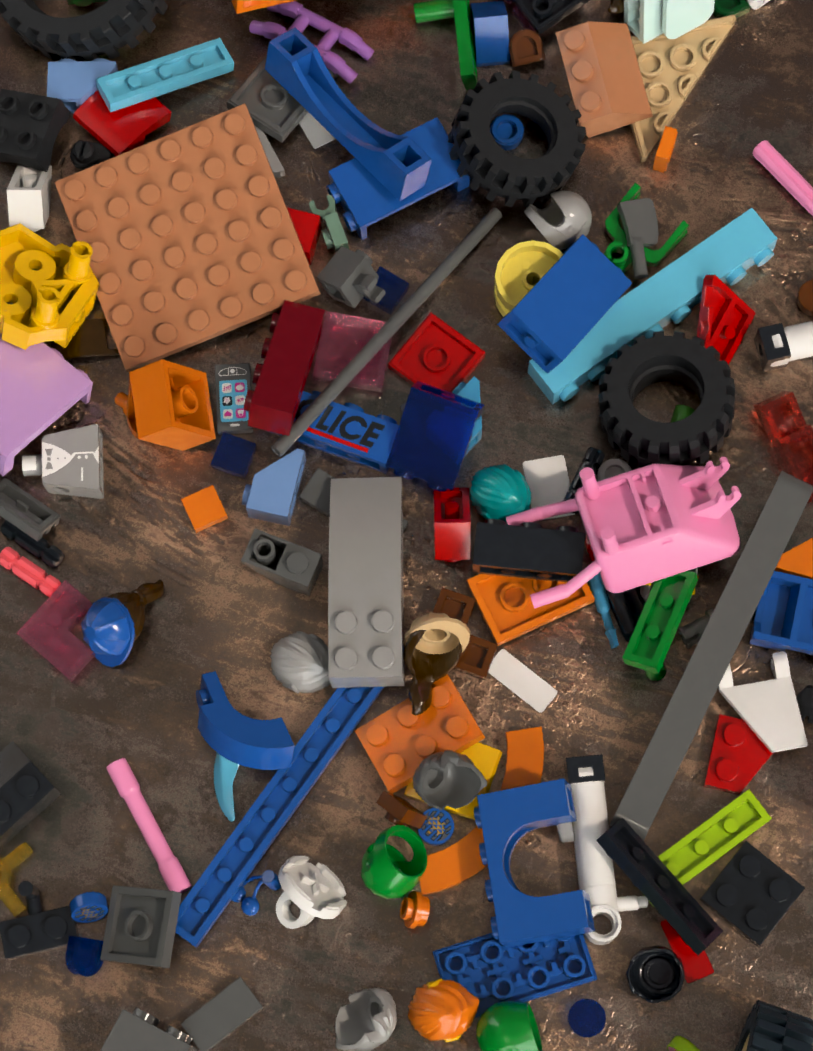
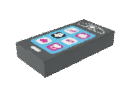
M250 363L215 365L218 435L253 433V427L248 426L249 411L244 410L248 389L252 390Z

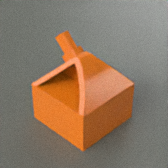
M164 359L129 372L128 395L120 392L116 395L114 402L123 409V413L127 416L128 426L137 439L181 451L216 439L207 374L205 372Z

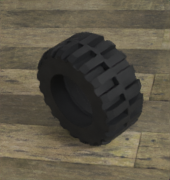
M664 331L653 332L652 338L646 339L645 335L634 338V345L631 347L624 344L617 350V359L613 357L607 362L605 374L601 375L598 397L601 426L603 432L608 434L609 444L614 450L621 448V457L629 463L634 459L638 460L639 468L651 464L691 465L693 461L702 464L709 460V451L717 453L723 446L724 438L729 436L732 429L735 407L734 379L730 377L731 369L727 362L724 360L720 361V353L713 346H709L706 349L704 347V340L693 336L692 340L686 339L683 332L674 331L673 336H664ZM672 381L692 389L698 395L701 402L696 411L685 419L671 423H662L650 420L640 414L633 406V401L638 393L647 386L657 382Z

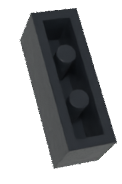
M486 519L484 523L477 522L472 573L568 582L582 571L585 533L578 532L577 528L571 526H558L556 530L542 529V525L532 522H524L520 526L506 525V522L500 519Z

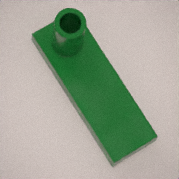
M431 0L414 3L417 24L455 18L461 78L466 90L474 89L478 82L470 1Z
M686 571L654 582L622 657L626 665L643 669L647 678L652 681L661 680L666 675L667 669L664 660L698 581L695 572Z

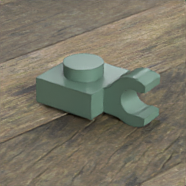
M327 195L329 205L327 209H317L314 200L309 202L310 212L320 215L321 222L325 224L326 228L320 231L326 249L333 248L336 253L341 246L349 249V245L336 212L335 200L331 195Z

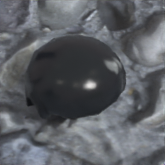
M655 945L643 947L631 958L626 976L633 994L638 995L649 1003H659L671 1000L681 991L685 979V970L682 960L675 952L667 947Z

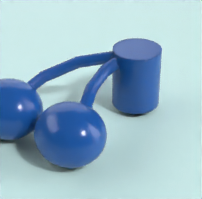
M266 870L262 875L252 876L245 880L233 897L232 901L242 902L241 909L246 915L253 916L259 911V902L256 896L263 883L273 891L281 888L278 875L272 870ZM254 879H261L254 890L253 896L246 897L244 886Z

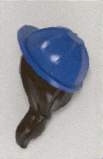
M158 580L155 583L142 584L137 589L132 590L131 593L118 592L108 597H103L94 602L81 622L83 640L90 646L96 659L103 665L114 667L123 664L127 659L133 643L142 633L146 604L159 599L164 593L162 580Z

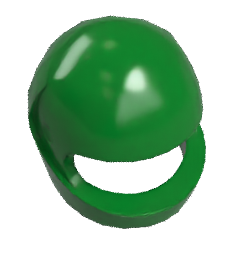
M396 825L383 830L378 835L375 843L368 847L362 858L361 878L365 886L373 894L385 899L400 898L409 893L417 885L427 866V853L421 838L415 831L404 825ZM398 836L407 841L414 852L413 859L407 861L400 851L387 844L388 837Z
M504 1001L494 1003L486 1009L477 1022L476 1039L481 1051H543L538 1025L528 1002Z

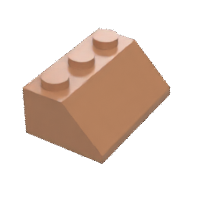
M587 21L555 32L575 109H579L581 117L578 118L581 127H585L588 138L653 117L627 23Z

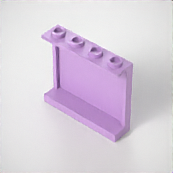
M1 333L0 474L4 476L13 468L15 455L79 400L85 404L90 402L93 382L84 371L76 369L64 359L58 350L50 348L44 342L31 345L25 350L1 340Z

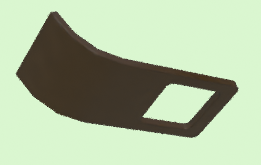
M106 319L85 320L81 327L79 326L78 331L66 348L51 341V348L58 350L65 360L79 357L119 355L118 349L107 348L105 325H108Z

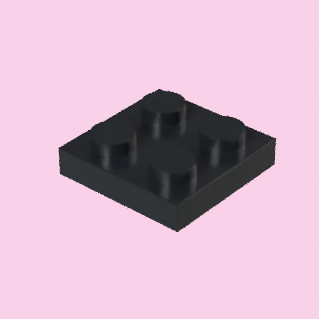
M745 841L703 894L700 901L759 947L805 887Z

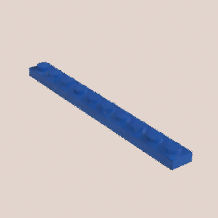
M384 687L337 688L295 745L291 767L277 770L180 904L176 934L197 948Z

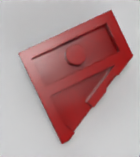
M706 275L703 280L696 337L704 340V347L706 349L709 346H713L720 353V361L724 360L729 365L756 313L716 275Z
M719 714L703 787L739 795L773 754L743 719Z

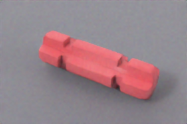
M5 547L1 551V566L7 570L12 569L13 574L35 589L39 587L40 592L49 598H54L62 587L60 580L51 574L47 576L45 570L24 556L20 558L19 553L11 547Z

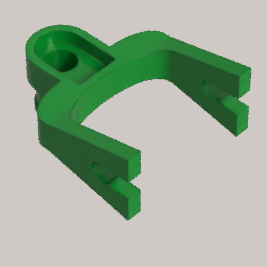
M635 183L620 202L639 199L641 187ZM616 206L605 220L606 232L613 242L607 247L604 255L625 273L632 266L630 247L627 246L626 234L618 222L621 217ZM683 220L661 249L651 250L644 247L647 266H658L688 235L687 229L689 224ZM615 253L623 255L620 259L614 258L612 260V255Z

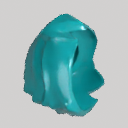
M501 464L484 467L472 476L470 500L472 505L475 506L476 512L485 519H500L508 525L506 521L507 516L530 509L531 491L520 471Z

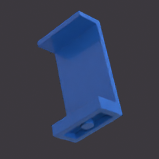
M438 117L401 135L411 138L432 159L425 186L401 201L391 194L356 158L328 171L330 183L326 186L328 194L334 198L335 204L340 202L345 211L342 213V217L350 232L356 230L361 241L367 238L368 226L452 184L457 192L469 187L470 176L467 174L460 177L457 172L461 163L460 160H451L449 153L454 144L448 142V134Z
M582 234L497 325L548 374L569 355L630 287L632 282L619 267L615 266L599 250L596 244Z

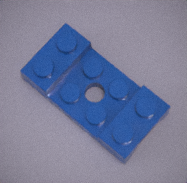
M774 571L756 608L749 644L782 652L788 649L813 655V579Z

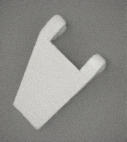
M785 652L772 654L770 667L775 679L738 686L733 684L729 663L718 686V690L767 749L774 753L807 747L808 742L790 675L787 654Z

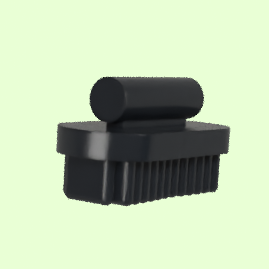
M640 586L621 593H611L606 590L610 608L627 642L630 641L646 603L641 596Z

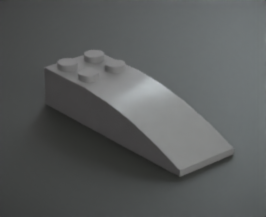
M402 477L331 479L328 565L329 681L332 688L405 686V662L403 657Z

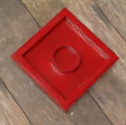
M430 312L390 360L388 368L444 408L451 399L450 395L461 382L466 381L483 360L486 352Z

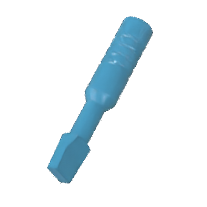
M598 573L588 582L595 598L596 610L601 614L606 630L605 634L612 649L619 646L609 612L611 606L600 573Z

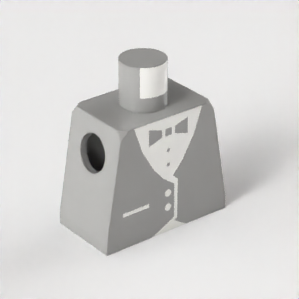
M92 424L44 435L42 437V454L22 456L23 475H42L43 485L46 491L51 494L103 499V434L99 425Z

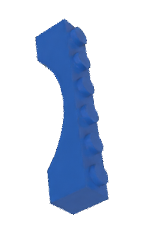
M296 27L269 41L265 70L391 194L401 201L425 186L432 159L408 136H401L384 130L363 115L336 84L324 64L318 49Z

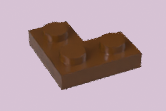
M442 587L433 613H445L450 618L458 619L468 625L476 599ZM470 635L469 643L461 653V657L453 669L486 680L498 644Z

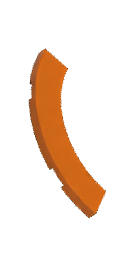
M542 726L506 732L507 764L500 791L541 783L544 764ZM476 826L468 835L455 844L427 855V866L419 880L422 896L457 886L488 867V865H483L479 850V844L484 842L482 828L478 829Z

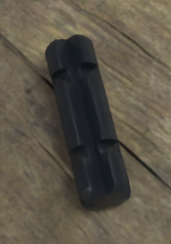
M594 447L587 449L582 460L583 463L580 464L568 489L570 492L566 493L563 501L574 499L576 491L583 487L580 478V471L583 468H592L596 477L597 469H599L605 457L604 452Z
M7 520L0 527V531L10 540L15 539L17 545L36 558H42L43 563L55 569L62 562L65 556L62 550L54 545L49 546L50 544L43 537L37 542Z

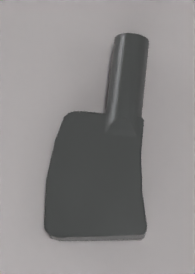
M650 198L623 201L617 205V209L625 230L627 246L630 247L634 278L643 279L648 277L644 247L654 246L658 242V221L654 203Z

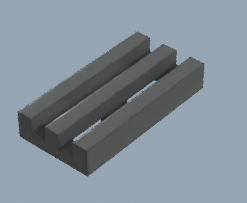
M3 478L0 481L1 517L37 542L42 538L43 533L47 534L50 532L51 527L58 525L61 517L58 513L8 479Z

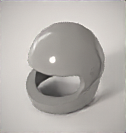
M565 190L551 193L552 200L548 207L539 209L530 204L524 211L546 240L560 251L569 248L582 234L587 236L592 225V213L588 203L579 194Z

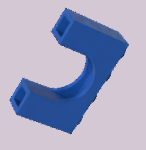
M563 778L477 795L479 806L474 807V818L477 828H482L484 842L479 844L482 863L483 865H488L490 879L485 880V890L488 901L494 903L495 916L491 917V929L494 938L499 939L500 944L506 947H514L595 932L590 897L584 890L543 897L529 896L518 889L513 881L510 869L512 852L519 840L527 833L543 827L577 821L571 785Z

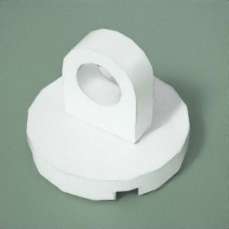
M292 856L286 860L279 870L278 878L284 892L276 903V914L280 923L289 929L306 926L314 917L334 919L347 904V901L344 900L346 895L344 885L337 875L324 864L318 862L315 866L309 863L308 860L310 858L307 856ZM292 901L300 908L298 919L291 913L290 904Z

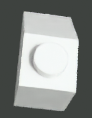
M17 165L6 190L9 227L22 224L33 232L45 228L50 212L52 165L49 166L47 172L35 170L25 165Z

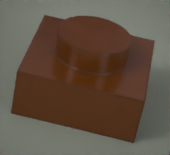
M385 790L376 802L387 811L385 818L395 825L405 826L408 824L420 829L427 819L425 814L404 798Z

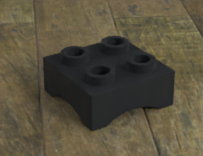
M1 89L0 163H17L35 170L47 172L51 163L52 150L57 135L67 123L71 113L64 103L58 98Z

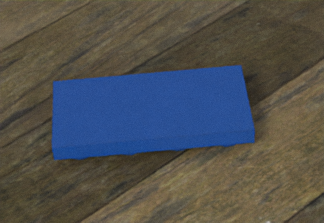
M489 933L432 951L440 979L458 982L472 995L478 997L480 1002L475 1018L480 1017L494 1003L504 1001L529 1002L597 980L583 934L506 947L500 944L499 939L494 938L493 933Z

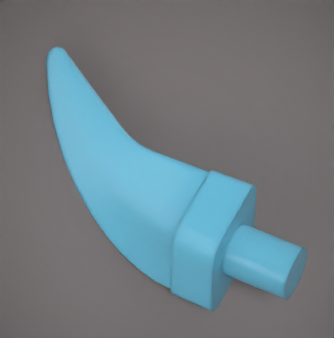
M216 752L214 764L215 793L224 815L230 822H233L235 819L233 781L239 764L226 759Z

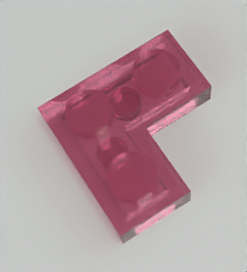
M65 580L17 632L21 639L71 682L95 656V653L70 632L88 612L92 602Z

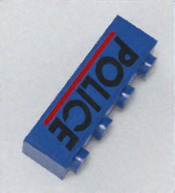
M303 391L295 420L321 392L312 391V393ZM332 401L296 442L387 474L401 439V426L397 425V421L389 416L378 414L375 417L364 413V409L352 403L341 405Z

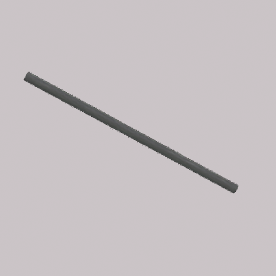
M493 207L295 420L290 435H282L271 446L272 451L280 457L284 455L502 218V213L497 208Z

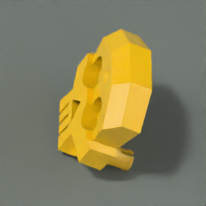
M22 224L0 230L1 340L25 350L31 345L46 341H54L64 348L67 347L72 337L78 331L79 326L81 327L95 305L99 282L90 267V260L93 254L90 244L77 241L72 244V247L63 243L55 246Z

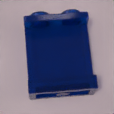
M420 381L416 382L411 387L386 467L394 469V474L405 479L417 477L427 481V486L438 491L453 490L459 482V473L476 423L481 417L484 404Z

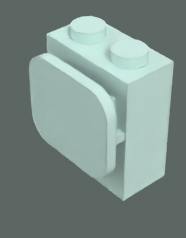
M624 0V23H627L629 30L643 44L661 34H664L668 39H676L704 24L714 11L715 0Z

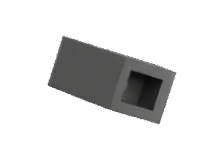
M256 528L241 559L243 564L274 583L309 597L323 567L322 554Z

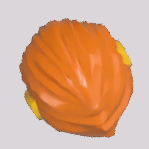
M441 978L416 988L413 1000L408 1006V1019L411 1025H413V1029L417 1030L425 1039L430 1041L444 1040L448 1043L459 1039L472 1025L480 1001L478 997L472 995L460 983Z

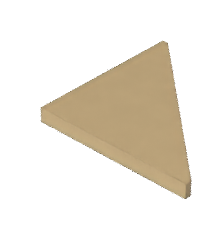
M735 14L707 20L704 24L676 39H668L664 34H661L643 44L636 36H631L653 117L630 124L640 162L647 160L662 137L665 126L670 125L736 21Z

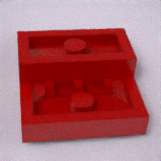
M97 90L73 113V119L110 152L118 156L144 145L145 136L170 122L172 112L157 98L110 112Z

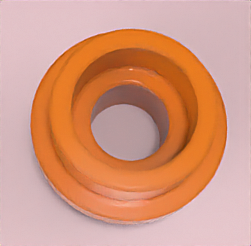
M412 891L401 902L400 918L404 919L405 926L414 929L416 926L423 927L426 924L430 912V900L428 897L422 896L421 892Z

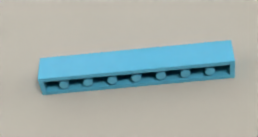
M750 208L618 299L569 355L548 374L533 359L529 361L528 374L552 405L560 399L563 402L571 399L579 392L580 385L589 379L591 382H594L601 378V375L605 374L607 362L613 357L617 359V350L624 344L631 347L634 345V338L645 335L646 339L652 338L653 332L664 331L663 328L671 322L678 324L686 319L692 312L691 308L701 302L703 280L706 275H716L724 284L735 285L745 277L747 269L755 264L760 267L773 257V250L778 238L756 211Z

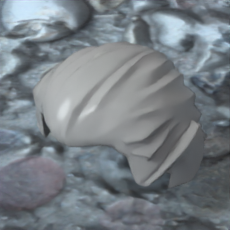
M297 631L279 639L273 645V648L270 650L272 675L282 683L283 687L299 694L314 693L331 685L328 678V646L321 638L314 634Z
M379 987L363 989L349 994L350 1004L340 1007L335 1021V1047L338 1050L372 1051L386 1042L393 1033L397 1022L395 1001L386 989Z

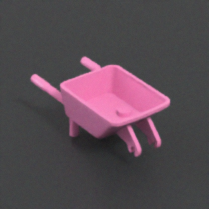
M721 457V464L718 466H714L712 461H708L705 466L651 464L598 482L596 481L593 469L586 467L580 471L583 487L576 491L574 499L538 506L507 516L506 521L508 525L520 526L524 522L535 523L545 518L579 511L595 561L566 584L530 594L534 608L568 598L598 573H600L603 585L607 591L621 593L737 554L741 545L731 507L741 498V493L737 486H732V493L725 495L718 481L730 468L728 459Z

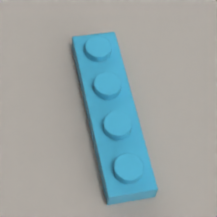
M217 38L97 78L96 88L109 111L113 112L234 71V61L222 40Z

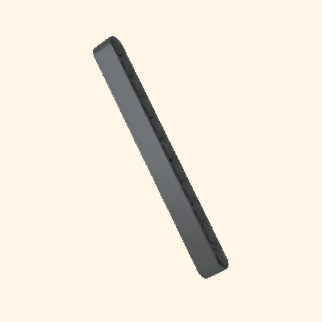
M781 471L609 825L610 828L623 818L644 841L813 492V485Z

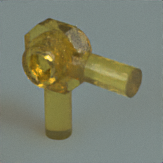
M23 842L3 859L0 858V899L14 917L26 909V906L9 886L11 884L12 870L33 854V850L26 842Z

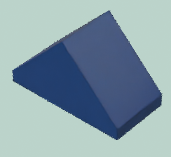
M504 1L470 3L477 67L510 64L508 14Z

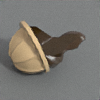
M430 612L417 617L412 622L409 631L405 633L403 639L405 647L403 653L404 662L413 675L408 696L412 704V714L415 716L424 713L430 707L433 683L451 672L457 665L461 653L469 643L470 630L467 625L458 619L450 618L445 613Z

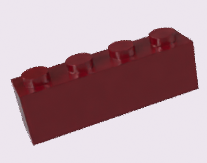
M284 300L281 312H274L269 330L270 333H273L272 339L265 338L261 358L265 360L263 364L257 363L253 375L252 384H256L255 390L248 389L245 398L244 410L249 411L248 426L286 436L290 435L322 334L324 309Z

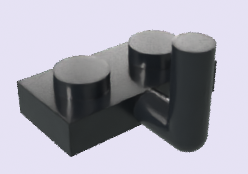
M29 881L21 882L18 891L25 897L28 915L0 922V934L5 959L11 960L80 943L77 923L71 917L70 906L43 912L39 889Z

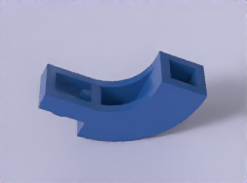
M216 671L202 674L200 690L196 691V700L199 707L197 728L209 746L226 759L245 767L261 770L290 768L295 745L282 717L271 720H258L242 715L228 701Z

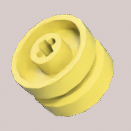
M531 240L517 243L505 251L497 263L494 279L495 303L503 317L523 299L563 256L559 249L546 242Z

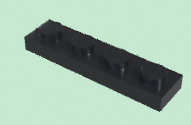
M623 818L596 840L605 850L606 854L616 862L630 878L631 882L654 905L657 912L668 921L681 936L682 940L697 955L704 951L723 932Z

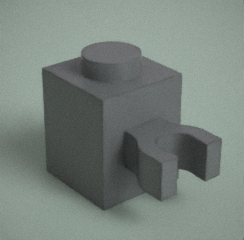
M341 246L316 277L331 298L352 308H355L364 296L379 303L386 294L384 289L376 286L379 276L371 266L373 263L372 259L358 249L354 252Z

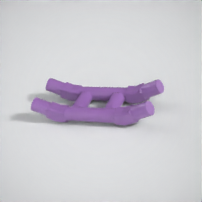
M296 1L267 7L269 11L281 13L284 16L295 19L288 30L278 23L253 20L249 26L252 34L261 35L272 40L294 27L301 33H303L308 25L324 32L325 34L318 44L313 45L318 49L326 67L335 75L338 74L349 84L353 82L358 73L350 68L339 55L330 51L335 42L339 40V43L345 45L351 51L354 50L366 61L374 53V50L356 32L331 22L304 8L302 4Z

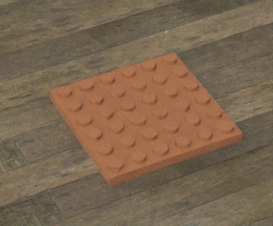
M245 103L54 182L76 241L87 242L93 249L90 267L99 282L97 296L127 372L278 312L282 309L284 300L300 303L321 294Z

